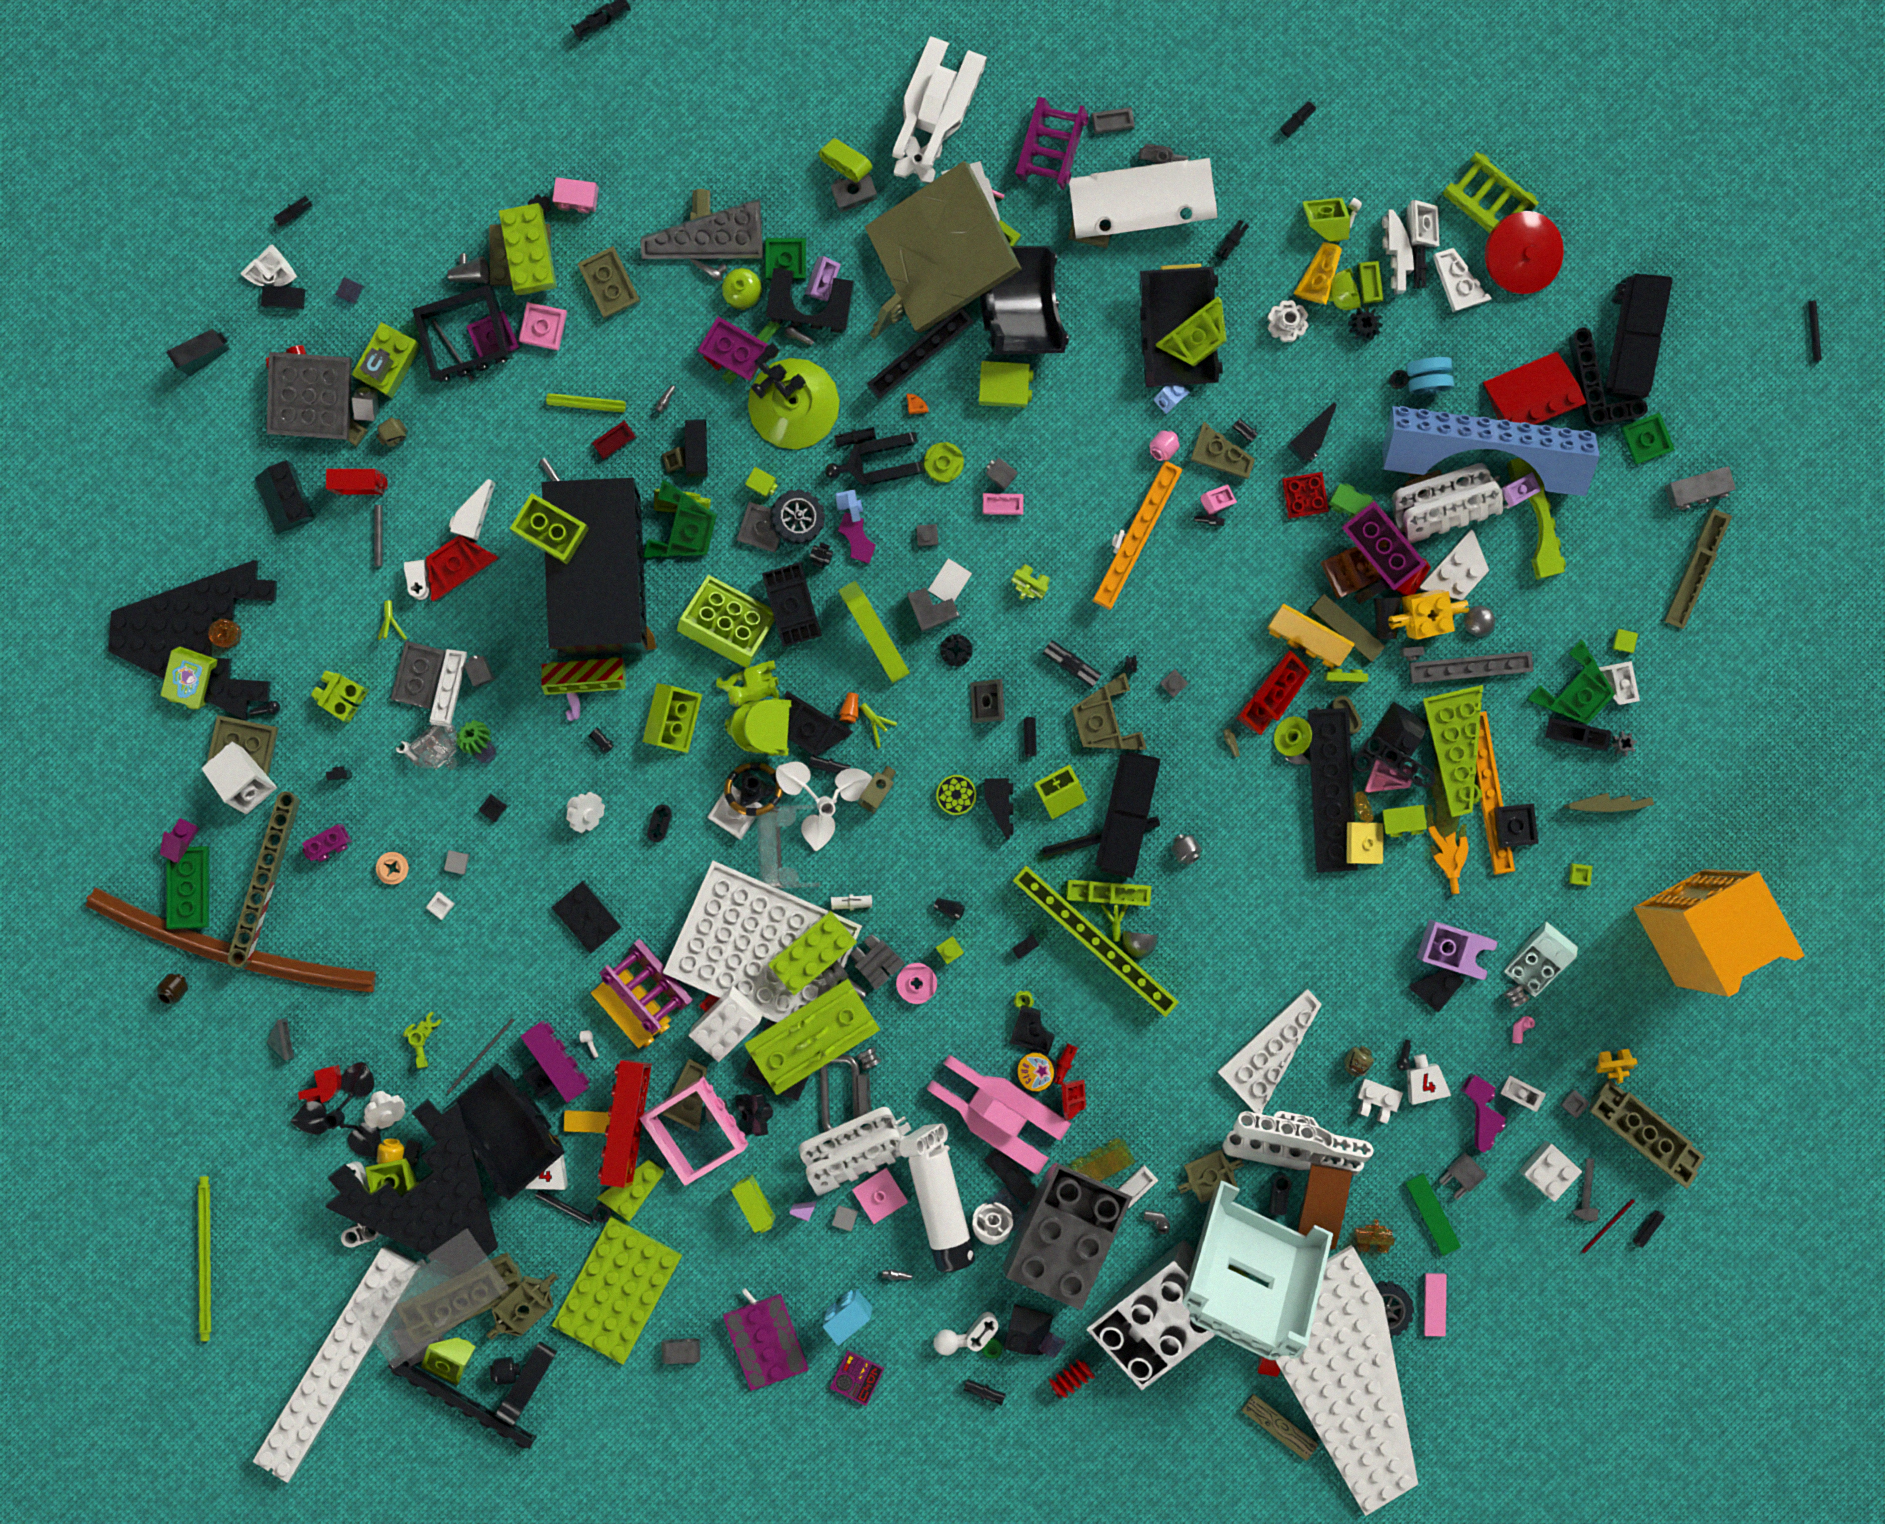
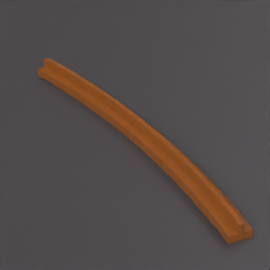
M94 888L92 894L86 898L88 901L85 906L118 923L180 949L229 964L228 954L232 945L230 942L191 929H166L165 919L133 906L99 888ZM258 950L254 951L250 965L243 968L270 976L333 988L374 992L376 971L317 964ZM239 953L236 956V962L238 964L242 963L244 957L242 953Z

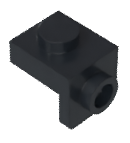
M536 1062L522 1072L523 1077L533 1087L538 1098L548 1095L555 1087L539 1062Z

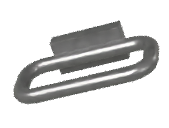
M842 1054L820 1068L822 1124L826 1132L834 1128L830 1124L828 1066L831 1063H848L851 1066L854 1119L871 1112L870 1073L860 1074L858 1062L850 1055Z

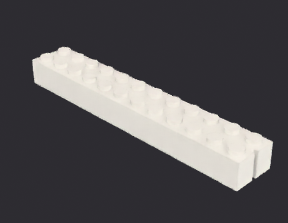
M389 1245L381 1248L252 1462L267 1471L272 1468V1474L287 1483L295 1476L396 1309V1305L401 1301L422 1265Z

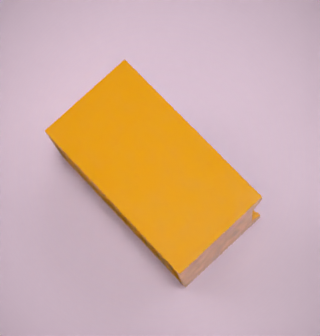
M1703 869L1633 907L1677 987L1730 997L1739 991L1742 977L1779 957L1796 961L1805 956L1759 871Z

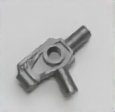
M1145 144L1139 149L1138 159L1162 164L1188 160V156L1174 154L1170 147Z

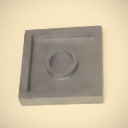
M749 502L737 541L776 553L780 538L775 535L776 532L771 528L772 524L769 519L771 508ZM783 513V519L787 518L788 514Z

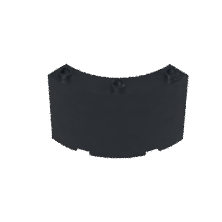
M1011 246L1022 270L980 296L985 331L990 333L988 342L995 355L1065 353V348L1069 343V336L1061 323L1058 313L1059 302L1055 295L1054 273L1055 265L1057 264V254L1050 246Z
M1213 267L1140 271V326L1146 387L1219 383V374H1223V365L1218 360L1217 349L1193 366L1156 346V343L1215 299L1218 275H1214Z
M497 1063L444 1108L442 1112L456 1101L459 1103L470 1147L474 1151V1157L486 1168L494 1184L493 1189L500 1197L504 1196L510 1201L559 1159L565 1151L558 1136H554L549 1129L552 1126L540 1108L525 1090L519 1091L513 1084L515 1079Z

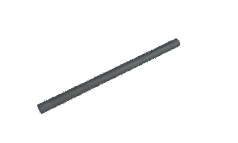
M431 320L458 363H463L436 320ZM468 375L470 381H473L474 378L472 377V375Z

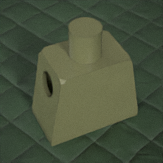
M886 766L882 773L876 772L860 796L857 804L875 814L893 787L894 782L891 780L895 776L896 771ZM877 784H881L883 789H879Z

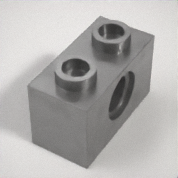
M869 173L857 183L851 179L845 180L842 178L836 180L831 185V190L840 213L878 199ZM851 187L859 189L856 194H850L848 190Z

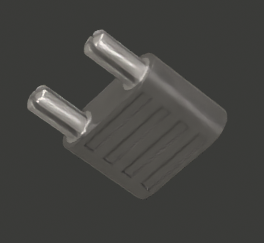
M1464 1152L1447 1168L1448 1172L1439 1181L1442 1185H1445L1454 1176L1462 1185L1453 1195L1455 1199L1459 1200L1467 1191L1470 1193L1487 1175Z

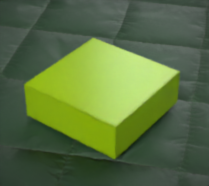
M1617 629L1612 649L1631 654L1634 653L1638 633Z
M1571 863L1568 883L1590 886L1593 866Z

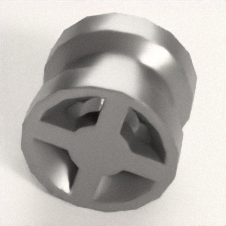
M1521 984L1515 985L1503 993L1509 999L1511 1008L1518 1007L1529 1000L1528 995L1524 994Z
M875 1046L856 1055L863 1063V1070L882 1061L875 1053Z

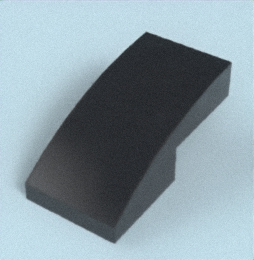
M262 286L261 306L265 308H285L287 310L304 309L306 289Z

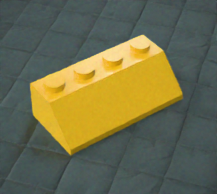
M1284 603L1277 608L1266 629L1270 630V635L1278 639L1282 637L1288 640L1287 644L1297 649L1300 647L1306 650L1304 653L1313 659L1316 657L1322 659V664L1331 669L1333 667H1340L1355 645L1350 640Z

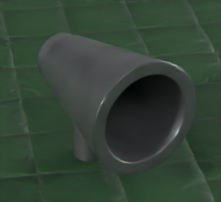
M461 253L459 254V265L448 270V278L451 282L487 284L490 280L489 266L483 256L467 262V254Z

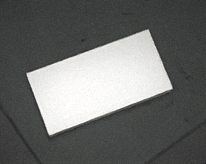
M1143 1165L1117 1190L1132 1196L1129 1208L1158 1179Z

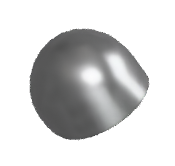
M1123 931V950L1131 958H1146L1155 949L1158 935Z

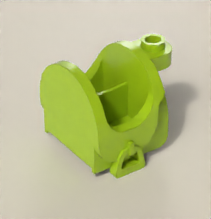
M771 698V700L748 701L739 706L733 715H730L729 719H726L725 731H728V734L732 736L735 743L745 751L765 753L768 756H788L787 738L789 707L792 706L791 700Z

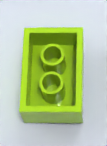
M381 322L351 375L366 385L393 398L422 346L412 338ZM371 348L377 351L379 348L391 354L389 358L394 361L382 383L359 369Z
M531 493L510 530L517 536L568 565L589 528L585 523Z

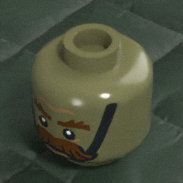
M391 417L377 426L379 434L376 437L383 446L387 444L389 447H395L406 439L408 430L399 418Z
M1365 1046L1360 1048L1352 1047L1343 1061L1346 1066L1344 1069L1355 1077H1359V1075L1365 1076L1374 1063L1371 1050Z

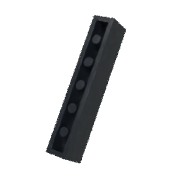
M963 308L958 309L867 383V388L881 402L973 326L974 321Z

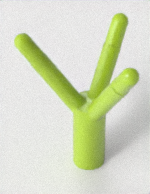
M384 601L385 619L379 632L378 640H381L382 636L384 639L387 638L390 622L403 640H407V637L393 618L392 601Z
M863 703L859 708L871 720L876 746L880 748L876 724L884 732H887V728L881 722L896 726L897 723L876 715L866 703Z
M1102 903L1101 907L1112 923L1113 941H1121L1120 923L1129 905L1124 904L1118 917V905L1115 904L1113 918L1105 904Z

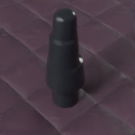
M1202 515L1194 517L1195 522L1206 523L1214 527L1224 526L1225 518L1218 516Z

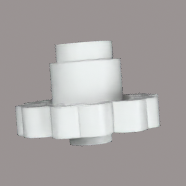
M1292 300L1282 301L1279 307L1274 306L1267 317L1268 321L1271 322L1268 330L1274 338L1280 337L1282 342H1294L1297 336L1302 337L1308 327V323L1305 321L1308 313L1302 305L1296 306Z
M592 792L572 797L567 803L568 815L566 817L570 822V827L580 833H583L586 829L591 831L599 824V818L604 815L605 805L601 803L602 798Z
M378 1091L371 1096L370 1103L364 1109V1119L370 1128L377 1126L379 1129L390 1127L394 1121L401 1120L406 1113L404 1110L405 1103L398 1095L391 1097V1095L386 1094L384 1091Z

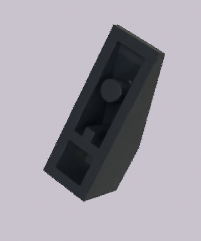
M1335 402L1287 445L1302 463H1305L1307 460L1312 462L1319 455L1317 451L1322 446L1337 404Z

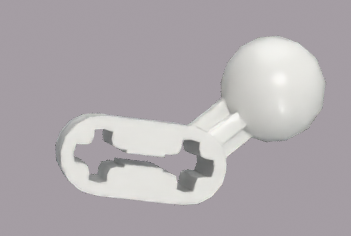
M991 1312L982 1313L966 1334L957 1335L955 1332L947 1329L939 1331L933 1342L935 1350L941 1355L946 1356L954 1354L958 1347L968 1346L972 1351L981 1350L998 1330L995 1315ZM987 1321L989 1323L991 1321L992 1325L987 1324L985 1326L984 1322ZM972 1337H974V1338H977V1337H978V1338H979V1341L977 1342V1341L974 1340V1341L972 1342L971 1338H972Z

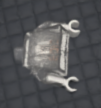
M452 723L451 727L431 725L411 744L401 741L405 746L403 751L396 747L397 752L405 754V757L418 767L438 769L444 764L451 771L459 764L452 756L457 751L456 730Z

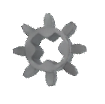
M1620 731L1619 737H1611L1614 741L1610 747H1614L1616 750L1614 752L1615 755L1622 752L1623 756H1628V751L1635 752L1633 746L1637 741H1633L1631 738L1632 733H1628L1625 736L1624 731ZM1621 740H1625L1624 744L1626 747H1622Z

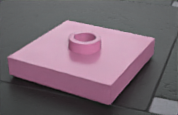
M527 302L519 342L559 351L567 310Z
M887 1167L852 1189L873 1224L908 1203L907 1198Z

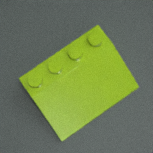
M708 575L682 614L677 631L739 665L749 668L772 628L775 619L772 608Z

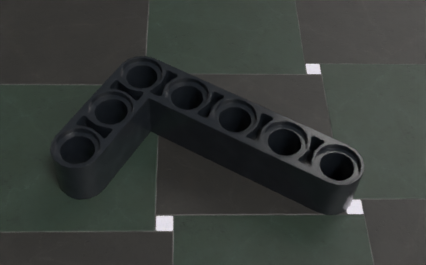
M1581 327L1573 332L1569 337V345L1576 380L1586 401V404L1582 406L1586 424L1591 428H1598L1634 421L1644 416L1648 411V405L1642 399L1606 405L1592 333L1585 327ZM1577 334L1584 337V343L1577 340ZM1581 354H1585L1588 357V362L1581 360ZM1585 374L1591 375L1592 382L1586 381ZM1589 393L1596 396V402H1592L1589 399ZM1633 405L1639 408V414L1633 412ZM1613 409L1619 411V418H1616L1613 415ZM1593 413H1597L1600 416V422L1593 419Z

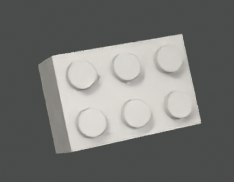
M732 986L692 1025L688 1036L720 1062L760 1023L763 1012Z

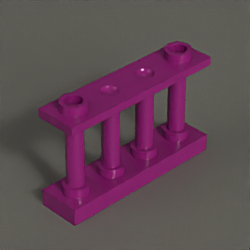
M1038 97L1015 172L1019 180L1027 182L1028 176L1035 174L1057 179L1060 189L1065 190L1066 184H1069L1071 180L1070 170L1083 127L1087 125L1089 119L1084 106L1080 105L1078 114L1052 109L1046 98ZM1054 117L1073 121L1075 124L1072 133L1045 128V119ZM1047 136L1069 141L1066 152L1039 147L1040 137ZM1041 155L1063 160L1061 170L1055 171L1033 166L1034 156Z
M639 938L628 949L630 955L613 969L606 965L599 974L602 981L614 990L641 1021L643 1028L653 1035L662 1027L658 1022L675 1007L679 1008L680 1011L683 1010L693 999L673 977L663 973L665 967ZM638 961L644 970L625 985L618 975L632 963ZM647 977H652L657 986L638 1000L631 991ZM661 992H665L670 998V1002L652 1016L645 1006Z

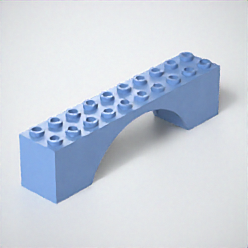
M1392 406L1382 444L1384 470L1425 475L1436 463L1453 454L1474 449H1495L1514 454L1528 462L1540 475L1545 491L1579 496L1587 495L1600 457L1596 434L1590 431L1554 428L1548 425L1539 426L1526 422L1516 423L1508 420L1489 419L1487 417H1471L1466 414L1456 415L1447 412H1433L1426 409L1418 410L1405 406Z

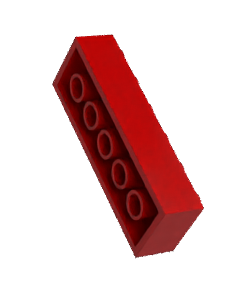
M620 1060L619 1064L615 1067L617 1081L613 1085L611 1092L614 1100L613 1105H610L608 1117H611L610 1125L606 1126L605 1137L607 1138V1143L602 1149L604 1162L603 1167H600L598 1178L601 1179L600 1184L621 1188L633 1185L643 1124L639 1118L645 1112L652 1063Z

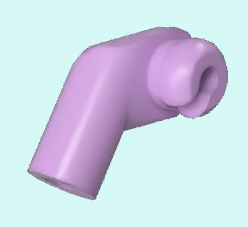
M566 693L571 710L566 711L567 719L569 721L577 720L580 717L577 693Z

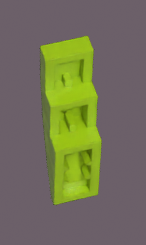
M1067 880L1066 900L1150 906L1151 886Z

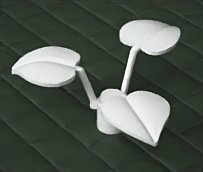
M789 762L779 765L776 769L778 784L784 792L790 795H797L803 787L817 802V808L820 812L819 816L815 814L809 815L803 820L801 825L804 838L815 851L822 848L834 833L835 822L831 816L835 812L834 803L837 802L838 793L840 792L841 797L846 801H856L872 780V776L863 770L845 769L835 777V784L838 789L835 790L833 798L831 799L827 796L818 798L806 785L810 780V771L805 764Z

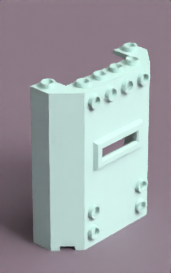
M1221 1180L1211 1198L1182 1304L1185 1308H1188L1191 1314L1190 1319L1194 1324L1269 1360H1278L1279 1356H1289L1291 1359L1299 1358L1308 1346L1333 1233L1316 1225L1312 1227L1307 1236L1289 1229L1233 1202L1240 1189ZM1229 1264L1268 1282V1288L1229 1270Z

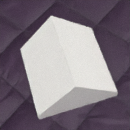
M1412 200L1406 207L1407 235L1411 248L1416 246L1418 248L1420 246L1438 247V206Z

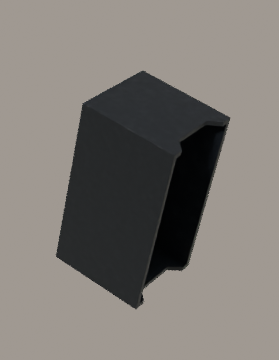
M634 477L541 482L543 500L585 523L589 528L568 565L545 552L549 648L558 649V658L648 653L641 494Z

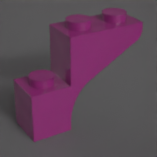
M1470 1073L1460 1090L1467 1094L1474 1103V1146L1485 1153L1493 1147L1495 1143L1493 1139L1496 1134L1501 1133L1504 1129L1506 1118L1486 1106L1487 1102L1490 1103L1493 1100L1496 1088Z

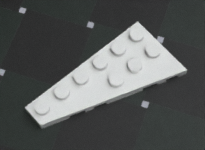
M1308 989L1302 992L1217 1071L1257 1114H1262L1266 1103L1272 1096V1092L1294 1056V1052L1298 1045H1300L1305 1032L1322 1005Z

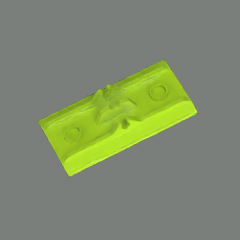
M847 978L834 988L826 991L745 1042L744 1045L773 1091L778 1095L881 1029Z

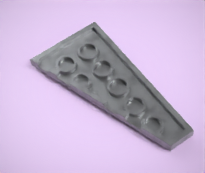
M760 198L641 236L642 259L763 258Z

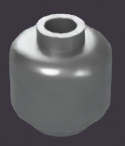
M1181 834L1173 840L1174 844L1171 851L1181 864L1191 865L1201 857L1202 848L1192 835L1184 836V834Z

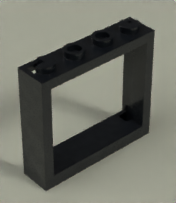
M489 285L412 309L431 378L439 383L449 382L451 378L456 376L466 377L475 370L479 372L485 371L494 364L497 366L504 365L505 362H508L507 360L513 359L495 291ZM486 300L500 351L439 370L425 319Z

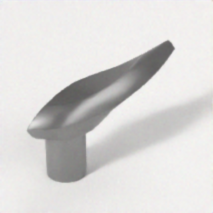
M690 259L698 268L718 281H722L721 275L728 270L723 263L717 269H714L700 261Z

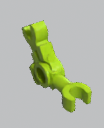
M430 1012L426 1017V1022L422 1020L416 1029L413 1030L416 1025L412 1024L403 1033L404 1037H408L412 1047H415L417 1068L428 1067L423 1046L426 1039L434 1031L432 1028L442 1024L441 1019L436 1023L431 1021L432 1016L435 1014L434 1012Z

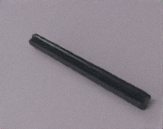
M1158 816L1147 818L1145 830L1160 826ZM1103 831L1043 847V855L1047 858L1098 844L1101 841Z

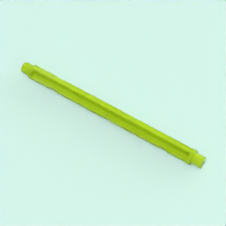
M199 1176L200 1341H209L211 1332L209 1176Z

